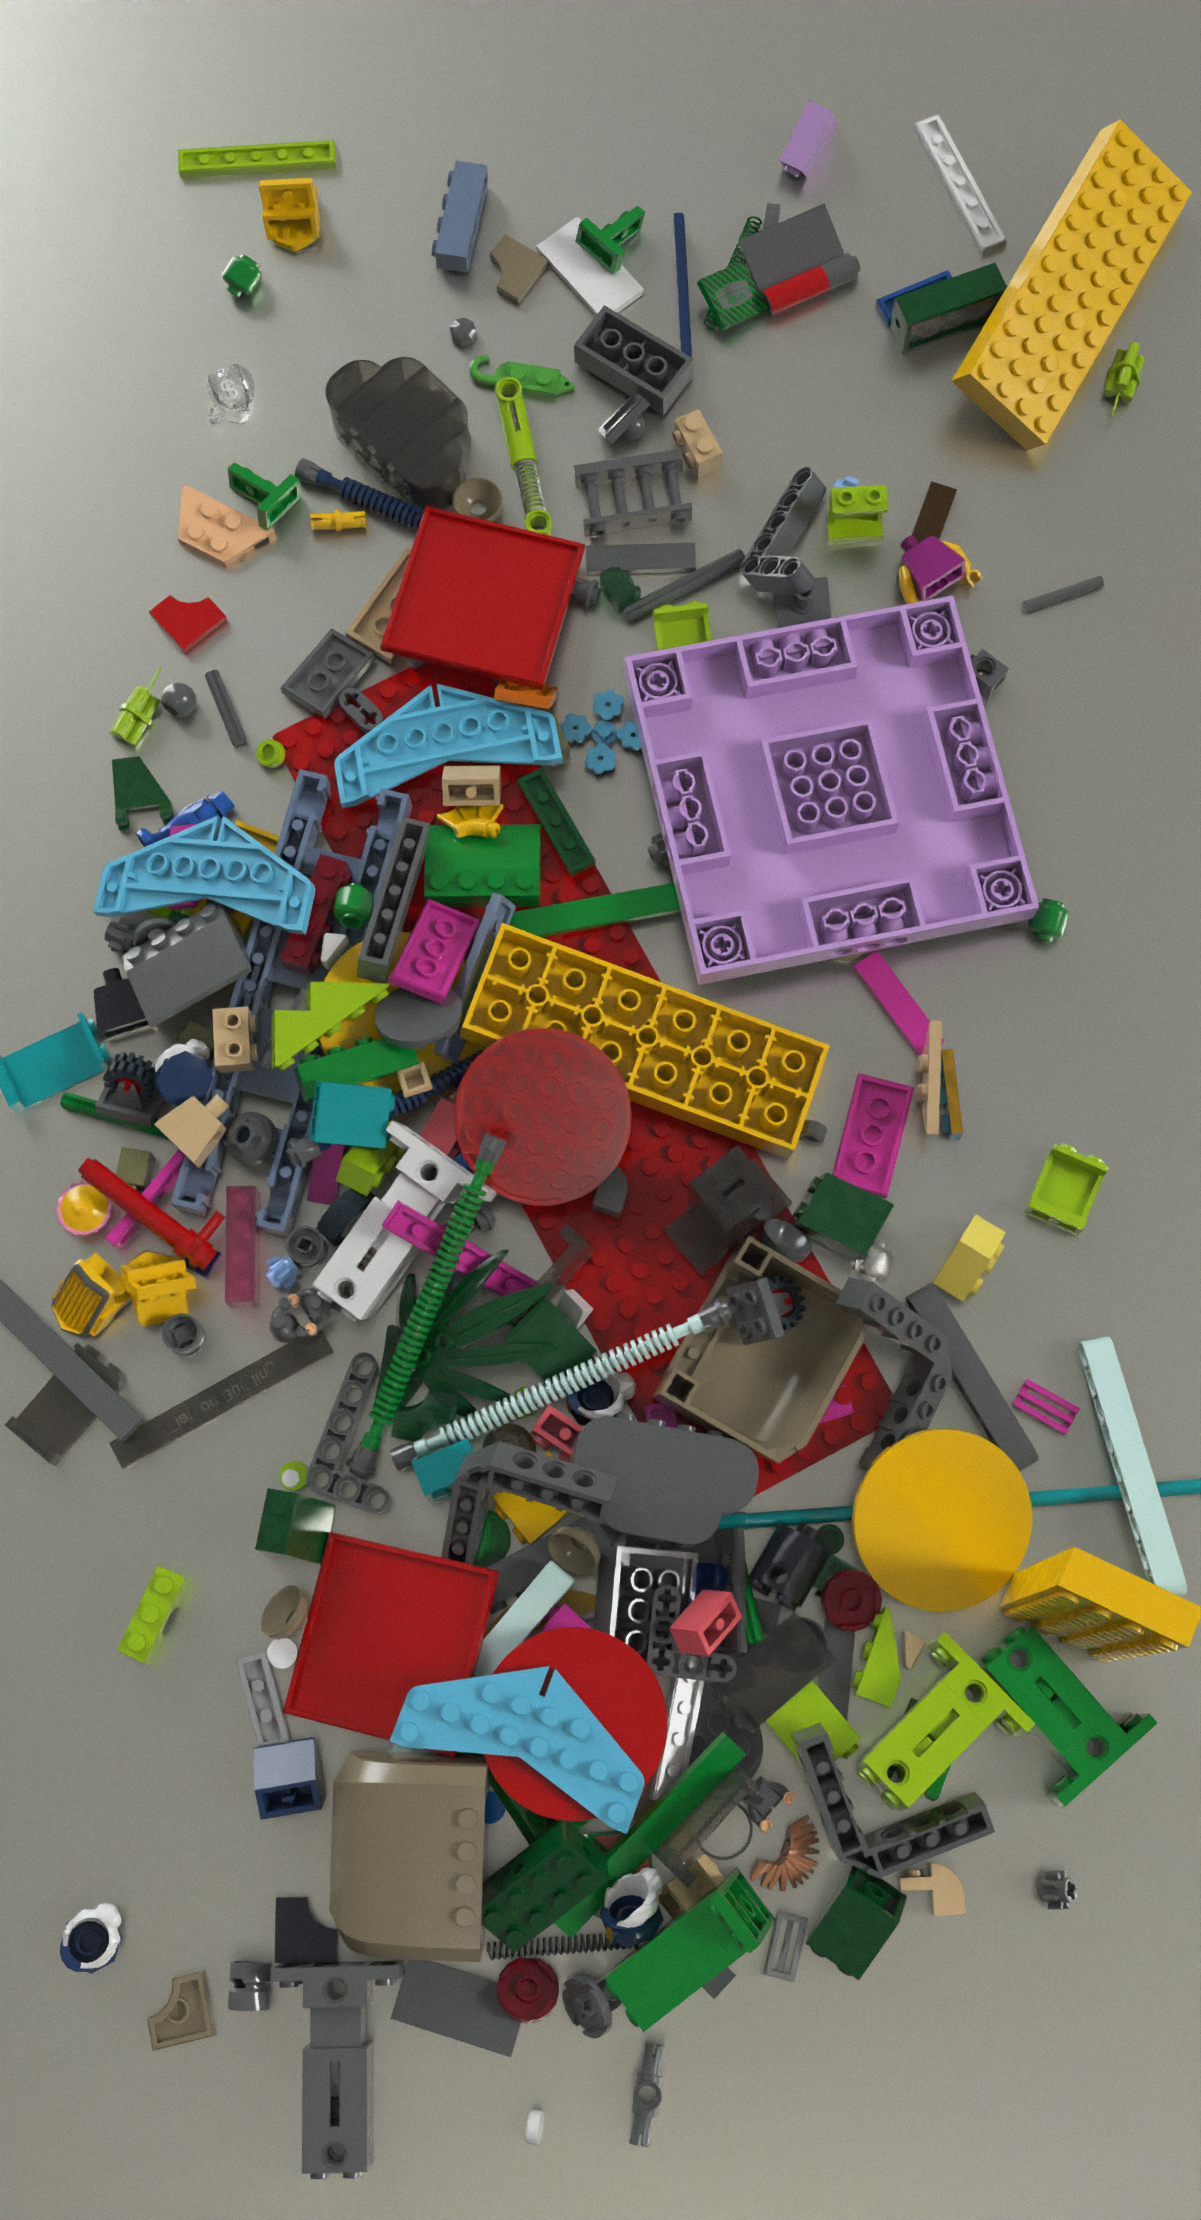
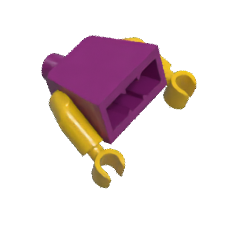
M911 535L906 537L900 545L905 552L901 556V567L898 570L899 585L905 604L929 600L960 579L962 585L968 589L974 586L970 576L973 577L975 582L981 580V573L976 569L971 570L970 561L962 548L957 544L943 540L940 541L935 536H930L919 543Z

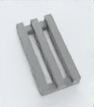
M777 1910L764 1967V1975L795 1982L808 1923L807 1917ZM786 1919L788 1922L776 1971L772 1970L782 1920ZM794 1922H798L800 1926L789 1974L783 1973Z

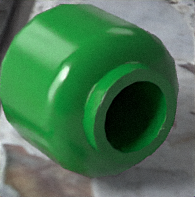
M241 254L240 257H232L222 274V279L227 284L225 289L237 297H240L241 293L251 295L262 277L259 270L260 265L244 254Z
M357 883L340 888L336 893L335 918L341 925L347 928H359L366 924L371 917L372 894Z
M1043 898L1042 902H1038L1039 909L1033 919H1029L1028 927L1031 931L1036 932V939L1052 942L1053 937L1059 938L1064 935L1069 919V911L1064 908V903Z

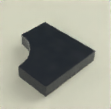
M276 1897L275 1963H337L339 1959L338 1929L327 1927L316 1919L310 1909L308 1897Z

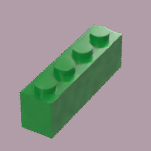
M368 1037L354 1042L356 1047L345 1050L344 1046H339L328 1050L327 1056L318 1059L315 1054L299 1059L300 1064L296 1065L293 1071L304 1103L314 1099L315 1080L363 1085L397 1074L396 1071L419 1064L415 1049L393 1046L387 1043L384 1037L375 1041Z

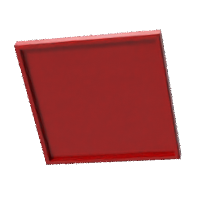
M425 506L380 645L381 651L543 690L585 551V544Z
M329 1532L307 1616L308 1621L302 1635L283 1713L390 1740L406 1696L413 1687L474 1677L499 1571ZM424 1749L455 1757L456 1751Z

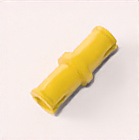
M340 509L333 513H310L311 531L336 529V532H342V529H366L365 511L340 512Z

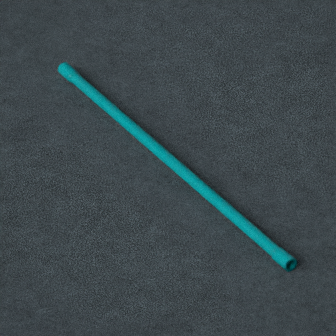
M1201 1478L1156 1482L1160 1497L1201 1494ZM1119 1485L1029 1492L1032 1507L1123 1500ZM853 1505L757 1513L736 1512L721 1518L719 1529L738 1527L747 1530L749 1528L774 1527L778 1523L787 1526L799 1525L800 1522L813 1524L852 1521Z

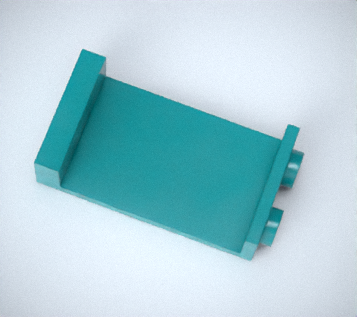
M82 1012L78 1013L77 1016L80 1022L5 1057L0 1055V1088L8 1106L15 1113L106 1072L109 1066L107 1060L111 1059V1056L105 1044L99 1045L96 1035H98V1031L93 1018L88 1020Z

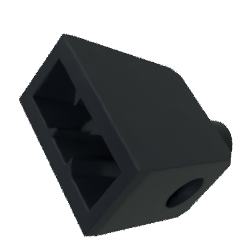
M119 968L105 970L103 977L106 985L97 987L93 991L97 1031L101 1038L105 1041L151 1027L148 1024L129 978L122 980Z

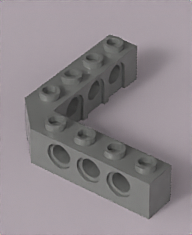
M848 1277L836 1304L847 1312L855 1313L863 1319L862 1323L875 1327L882 1332V1337L896 1342L900 1345L899 1349L910 1356L895 1394H892L890 1397L891 1402L882 1421L879 1420L877 1424L878 1429L869 1448L866 1447L859 1464L869 1470L872 1462L887 1447H891L909 1434L928 1429L953 1375L948 1337L874 1282Z
M500 1441L467 1454L454 1481L441 1558L471 1565L474 1564L481 1543L490 1490L503 1493V1491L527 1498L526 1501L529 1502L534 1500L556 1507L558 1511H570L586 1516L588 1520L605 1524L614 1500L619 1477Z
M817 1723L791 1734L831 1849L842 1863L849 1866L853 1865L866 1871L867 1874L882 1878L995 1832L986 1804L976 1792H973L864 1836L853 1816V1803L845 1793L841 1782L844 1778L834 1762L831 1753L834 1750L827 1731L821 1723Z

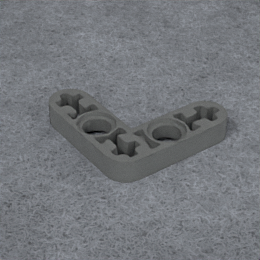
M671 1585L658 1587L653 1596L647 1664L653 1673L658 1676L721 1683L732 1680L737 1672V1664L730 1655L711 1653L708 1656L712 1657L710 1664H720L721 1659H726L727 1665L732 1666V1672H727L725 1677L722 1678L719 1677V1671L709 1670L710 1677L703 1675L706 1669L705 1656L680 1653L673 1636L668 1639H660L657 1636L655 1629L659 1622L668 1621L673 1624L680 1616L682 1601L681 1594L676 1587ZM666 1590H671V1595L676 1597V1602L669 1605V1613L675 1612V1619L668 1616L656 1617L657 1610L664 1611V1602L659 1601V1595H664ZM654 1641L660 1644H673L672 1650L665 1648V1658L670 1659V1665L664 1666L663 1671H659L658 1665L653 1664V1658L659 1657L660 1648H653ZM693 1655L699 1658L701 1669L698 1673L689 1674L685 1671L683 1663L686 1657Z

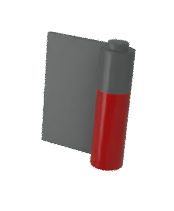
M825 203L738 241L752 279L768 308L766 312L769 316L778 314L858 278V272L860 271V264L856 256L852 257L851 254L844 253Z

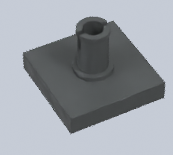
M827 577L815 578L813 586L803 594L773 593L776 628L832 618Z

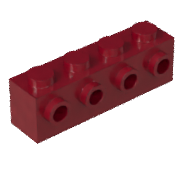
M320 853L310 879L315 886V896L306 935L289 934L280 958L285 969L312 977L315 968H319L323 937L325 933H332L333 931L332 924L335 918L336 893L340 888L352 882L353 873L348 862Z

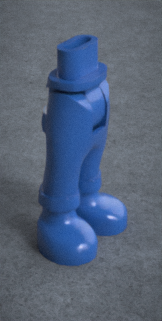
M221 790L214 796L210 794L206 796L207 800L205 798L200 799L182 809L165 826L158 829L159 832L151 833L147 829L142 828L135 834L143 847H146L169 837L170 829L173 826L199 824L215 816H219L221 819L223 816L227 818L226 813L235 808V806Z

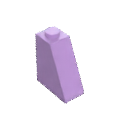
M808 100L779 160L782 166L785 167L783 170L785 173L795 178H798L799 175L808 176L839 125L831 110Z

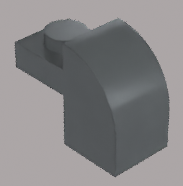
M618 1166L598 1186L592 1207L594 1211L621 1219L627 1202L628 1185L623 1171Z

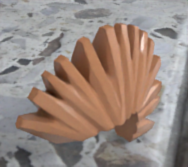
M808 1815L788 1826L780 1856L774 1863L767 1860H757L749 1878L751 1881H754L763 1874L760 1886L764 1888L768 1884L767 1889L772 1890L779 1878L780 1891H786L787 1878L794 1889L797 1888L796 1881L801 1885L804 1884L801 1876L807 1880L809 1879L802 1869L813 1874L814 1870L810 1866L816 1867L818 1862L804 1855L819 1854L820 1850L808 1847L819 1842V1838H813L818 1832H811L816 1828L814 1823L805 1825L810 1819Z

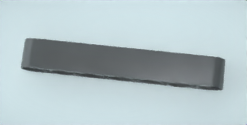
M929 1283L906 1296V1302L913 1312L948 1337L952 1379L989 1441L999 1447L1013 1461L1019 1471L1039 1461V1456L936 1286L933 1283Z

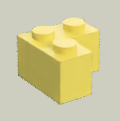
M975 1214L933 1284L964 1302L969 1293L975 1295L984 1281L979 1278L983 1271L989 1274L1005 1247L1001 1241L1006 1232Z

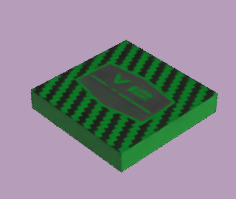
M744 261L706 276L697 282L721 331L758 316L768 309Z

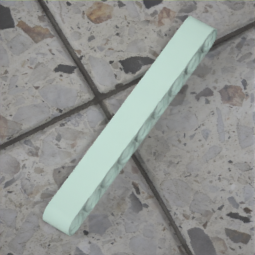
M1110 1336L1079 1342L1080 1359L1147 1581L1178 1596L1186 1595V1579L1113 1342Z
M551 1560L484 1638L474 1677L492 1675L508 1653L530 1636L548 1612L575 1582L555 1562ZM395 1744L389 1752L431 1753L432 1751Z

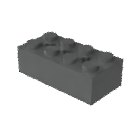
M605 305L574 344L575 363L629 396L637 391L650 404L648 407L664 416L693 377L694 359Z

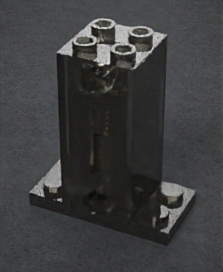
M736 1146L689 1183L687 1211L665 1227L664 1232L699 1276H701L730 1254L739 1242L758 1232L767 1220L774 1219L791 1206L792 1201L756 1158L750 1161L739 1146Z

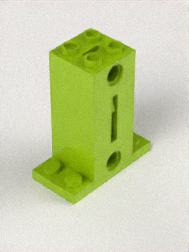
M946 1631L936 1637L927 1647L932 1651L929 1654L930 1657L940 1667L946 1666L949 1670L855 1764L860 1769L857 1773L868 1786L875 1785L882 1792L879 1797L891 1810H894V1808H897L899 1811L908 1809L996 1718L998 1719L996 1722L997 1726L1008 1736L1011 1734L1014 1737L1023 1735L1035 1725L1032 1719ZM966 1689L973 1693L974 1702L969 1701L966 1697ZM889 1767L895 1769L897 1773L896 1783L888 1778L887 1770Z

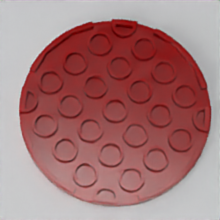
M526 1029L495 1041L480 1053L469 1066L461 1080L455 1098L454 1129L462 1156L474 1174L476 1172L474 1166L478 1159L480 1143L484 1134H492L507 1141L503 1154L498 1159L497 1164L494 1165L491 1175L487 1174L484 1183L489 1188H492L503 1197L523 1204L535 1206L559 1205L590 1193L600 1186L614 1171L624 1154L630 1136L631 1103L625 1082L617 1067L593 1043L576 1034L559 1029Z
M563 1627L539 1633L525 1640L508 1653L493 1674L549 1666L539 1695L545 1697L556 1669L641 1771L644 1777V1787L648 1784L664 1752L668 1727L667 1710L656 1676L645 1660L633 1648L622 1640L599 1630L582 1627ZM484 1754L488 1767L499 1785L511 1798L528 1810L556 1820L584 1821L598 1818L520 1757Z

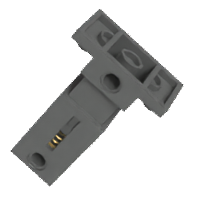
M405 1960L279 1963L271 1968V1982H279L280 1988L299 1987V1984H303V2008H310V2043L303 2048L302 2174H310L311 2179L330 2178V2173H343V2178L346 2179L361 2178L362 2173L368 2172L374 2162V2040L366 2041V2007L374 2001L373 1980H375V1985L378 1986L394 1985V1982H397V1979L404 1975ZM334 1980L343 1983L345 1987L344 1995L337 1994L334 1991ZM332 2145L342 2147L345 2156L336 2155L333 2152Z

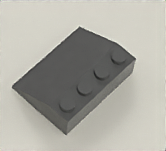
M217 902L205 906L200 912L180 920L175 926L164 932L157 933L149 941L131 948L126 954L122 955L126 974L151 1028L252 972L239 925L226 906Z
M601 1544L593 1629L622 1640L633 1648L647 1663L654 1593L662 1585L676 1587L682 1599L681 1615L695 1599L699 1553ZM666 1590L664 1595H659V1601L664 1602V1611L657 1610L656 1617L668 1616L675 1619V1612L669 1613V1605L676 1602V1597L671 1595V1590ZM668 1621L659 1622L655 1629L657 1636L660 1639L670 1638L672 1633L669 1627L672 1624ZM654 1641L653 1648H660L659 1657L653 1658V1664L658 1665L659 1671H663L664 1666L670 1665V1659L665 1658V1648L672 1650V1643L660 1644Z

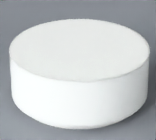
M275 1639L267 1649V1657L274 1667L287 1669L296 1663L299 1650L296 1643L291 1639Z
M532 2109L528 2114L525 2131V2141L528 2144L539 2145L544 2122L543 2111Z

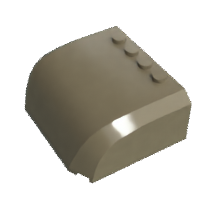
M748 1236L739 1242L700 1309L702 1310L706 1306L713 1304L716 1298L719 1299L720 1303L726 1301L733 1318L728 1320L730 1326L725 1327L723 1325L707 1332L704 1330L696 1335L694 1333L686 1335L659 1381L652 1398L706 1430L723 1432L726 1434L725 1438L735 1439L744 1443L753 1451L755 1456L779 1464L808 1444L865 1339L863 1319L855 1313L847 1312L836 1304L842 1290ZM776 1276L788 1277L787 1281L793 1279L796 1282L793 1287L800 1286L802 1289L798 1293L799 1297L805 1296V1301H801V1305L806 1306V1309L803 1312H799L804 1315L802 1320L797 1321L799 1323L797 1326L784 1330V1336L744 1346L737 1332V1323L733 1310L728 1304L726 1288L765 1277L768 1279Z
M350 1751L333 1785L329 1911L343 1942L350 1950L358 1954L380 1958L481 1962L485 1946V1927L482 1925L485 1800L490 1784V1769L484 1755L455 1754V1757L434 1753Z

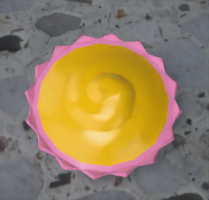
M82 1180L78 1184L72 1183L69 1189L63 1190L62 1197L57 1200L58 1207L55 1212L58 1214V1222L63 1225L64 1230L70 1231L74 1236L83 1235L86 1237L89 1234L97 1233L106 1226L108 1219L111 1217L113 1205L110 1199Z

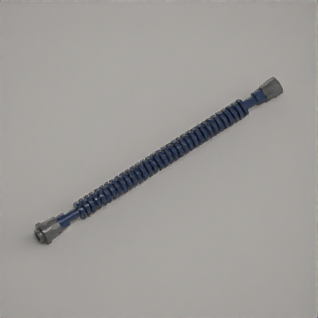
M305 458L299 461L295 470V476L300 481L316 486L319 485L323 488H333L338 491L340 498L351 501V503L365 509H370V511L386 518L388 517L391 520L395 519V522H401L402 525H407L409 528H414V530L418 531L424 509L420 510L417 506L414 507V505L408 504L405 501L401 502L398 498L395 499V497L382 493V491H376L375 488H370V486L357 482L354 479L351 480L349 477H345L343 481L332 476V473ZM577 577L571 596L583 602V605L589 607L591 603L596 604L601 594V588H598L599 582L596 580L591 582Z
M483 1050L478 1051V1054L474 1053L471 1057L468 1056L464 1060L458 1061V1064L454 1063L451 1067H446L445 1071L442 1069L438 1071V1074L434 1073L431 1077L429 1076L433 1087L432 1090L408 1098L404 1097L402 1090L398 1091V1094L393 1093L395 1105L393 1112H389L388 1122L393 1120L392 1116L397 1118L399 1113L403 1115L406 1113V1110L409 1112L413 1110V1107H419V1103L423 1105L426 1103V1100L429 1102L433 1100V1097H439V1093L443 1095L446 1091L449 1092L453 1088L459 1087L467 1069ZM309 1136L296 1142L293 1140L288 1142L290 1148L286 1150V1153L293 1166L298 1164L301 1168H304L306 1163L322 1156L321 1152L331 1148V1143L314 1142L309 1140Z

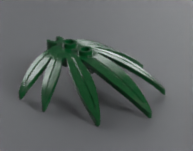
M508 1249L499 1251L477 1266L448 1295L438 1309L436 1317L433 1318V1324L429 1325L431 1329L429 1332H426L428 1334L427 1339L424 1340L425 1344L421 1347L422 1351L418 1354V1360L415 1361V1368H412L413 1373L409 1375L412 1377L417 1368L430 1392L447 1408L462 1417L465 1416L467 1419V1415L470 1413L475 1417L474 1412L477 1409L454 1388L469 1395L496 1402L499 1400L503 1402L505 1397L511 1402V1394L476 1377L455 1371L453 1366L484 1367L502 1365L536 1357L557 1348L553 1344L508 1343L462 1351L466 1345L489 1335L522 1314L551 1291L554 1287L553 1284L527 1288L501 1296L478 1306L450 1325L448 1324L480 1290L508 1254ZM415 1273L407 1275L400 1296L399 1325L401 1334L406 1333L404 1331L405 1326H409L407 1321L412 1319L410 1314L412 1311L415 1312L413 1307L417 1304Z

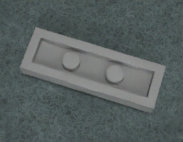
M267 1651L236 1660L258 1746L290 1741Z

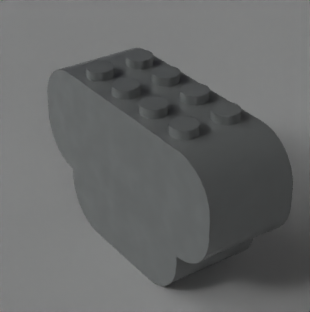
M619 1413L617 1417L604 1416L593 1419L583 1427L572 1444L569 1463L619 1477L614 1500L605 1524L597 1522L604 1532L614 1537L679 1549L691 1548L709 1539L717 1530L720 1519L732 1515L747 1506L756 1492L759 1474L756 1456L747 1445L735 1439L725 1438L726 1434L720 1431L708 1430L707 1434L695 1432L696 1428L693 1426L678 1425L677 1428L665 1427L666 1422L661 1420L648 1419L647 1423L635 1421L636 1416Z

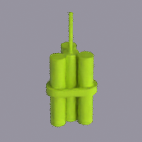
M1131 342L1127 351L1118 349L1113 364L1107 371L1106 376L1108 379L1103 393L1107 397L1116 395L1111 417L1114 415L1119 397L1124 402H1131L1135 389L1141 382L1140 373L1145 358L1142 355H1137L1140 345L1136 342Z
M159 667L147 689L142 686L135 687L127 702L120 706V714L109 731L111 735L135 746L146 726L151 725L153 722L151 718L161 700L152 696L149 690L159 675L161 667Z

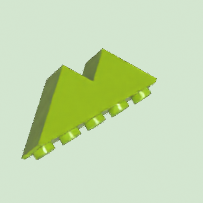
M310 982L307 986V1011L274 1010L272 1014V1070L279 1069L282 1073L296 1062L293 1057L300 1052L307 1055L318 1047L317 1040L326 1034L328 1038L332 1037L343 1028L340 1023L347 1018L354 1021L365 1013L364 1006L369 1002L373 1001L376 1005L382 1001L383 998L389 995L386 990L389 984Z

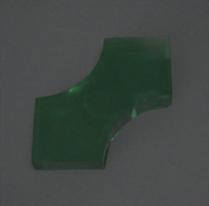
M431 1386L426 1398L420 1403L412 1406H399L395 1411L391 1437L416 1442L422 1439L423 1434L435 1425L453 1424V1421L456 1419L460 1392Z

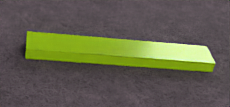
M334 140L178 149V172L180 178L336 168Z

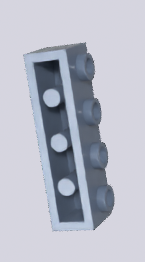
M456 160L454 171H449L447 186L450 188L449 193L443 196L442 210H444V215L438 218L437 233H439L438 240H433L432 256L436 258L437 268L468 273L488 186L487 165Z

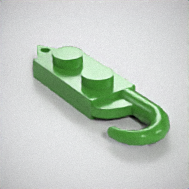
M488 355L476 357L469 365L471 378L481 385L496 387L497 382L502 378L513 377L521 383L523 394L555 399L556 395L575 389L574 384L561 375L559 369L507 361V363L499 365L494 376L478 372L477 367L481 362L490 360Z

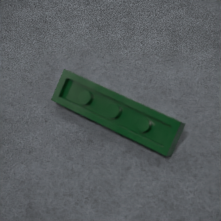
M541 767L518 779L517 784L570 877L596 865V860L543 768Z

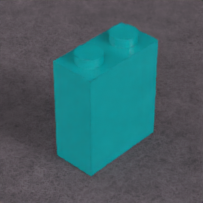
M315 1080L309 1140L320 1143L385 1148L386 1141L389 1142L391 1134L386 1131L390 1125L388 1124L389 1112H393L395 1105V1096L391 1094L392 1089L380 1086Z

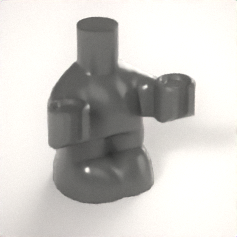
M282 1297L279 1300V1306L272 1312L269 1324L270 1331L275 1340L282 1343L308 1337L307 1331H304L305 1327L297 1322V1318L293 1314H285L291 1308L290 1302H287V1297Z

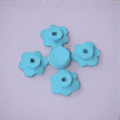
M612 690L605 691V694L599 692L594 695L595 705L593 706V711L596 714H600V717L605 721L596 723L593 729L587 723L586 716H577L574 713L567 714L565 722L560 724L568 743L573 741L582 743L585 739L584 736H589L592 732V736L598 744L595 748L591 747L587 750L588 757L585 759V766L588 769H594L596 774H602L604 770L612 771L615 768V761L613 760L616 756L615 751L609 750L607 745L614 741L616 735L622 741L624 748L631 747L636 751L642 749L636 722L626 721L624 727L616 730L613 723L609 722L613 716H619L622 713L621 707L624 704V698L621 695H615Z

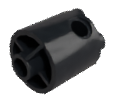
M803 1522L799 1523L796 1530L778 1523L748 1576L750 1578L749 1584L753 1586L752 1588L767 1597L770 1593L776 1595L775 1599L779 1601V1604L795 1612L797 1607L801 1608L831 1555L827 1549L817 1543L821 1533ZM788 1574L784 1582L776 1583L780 1575Z

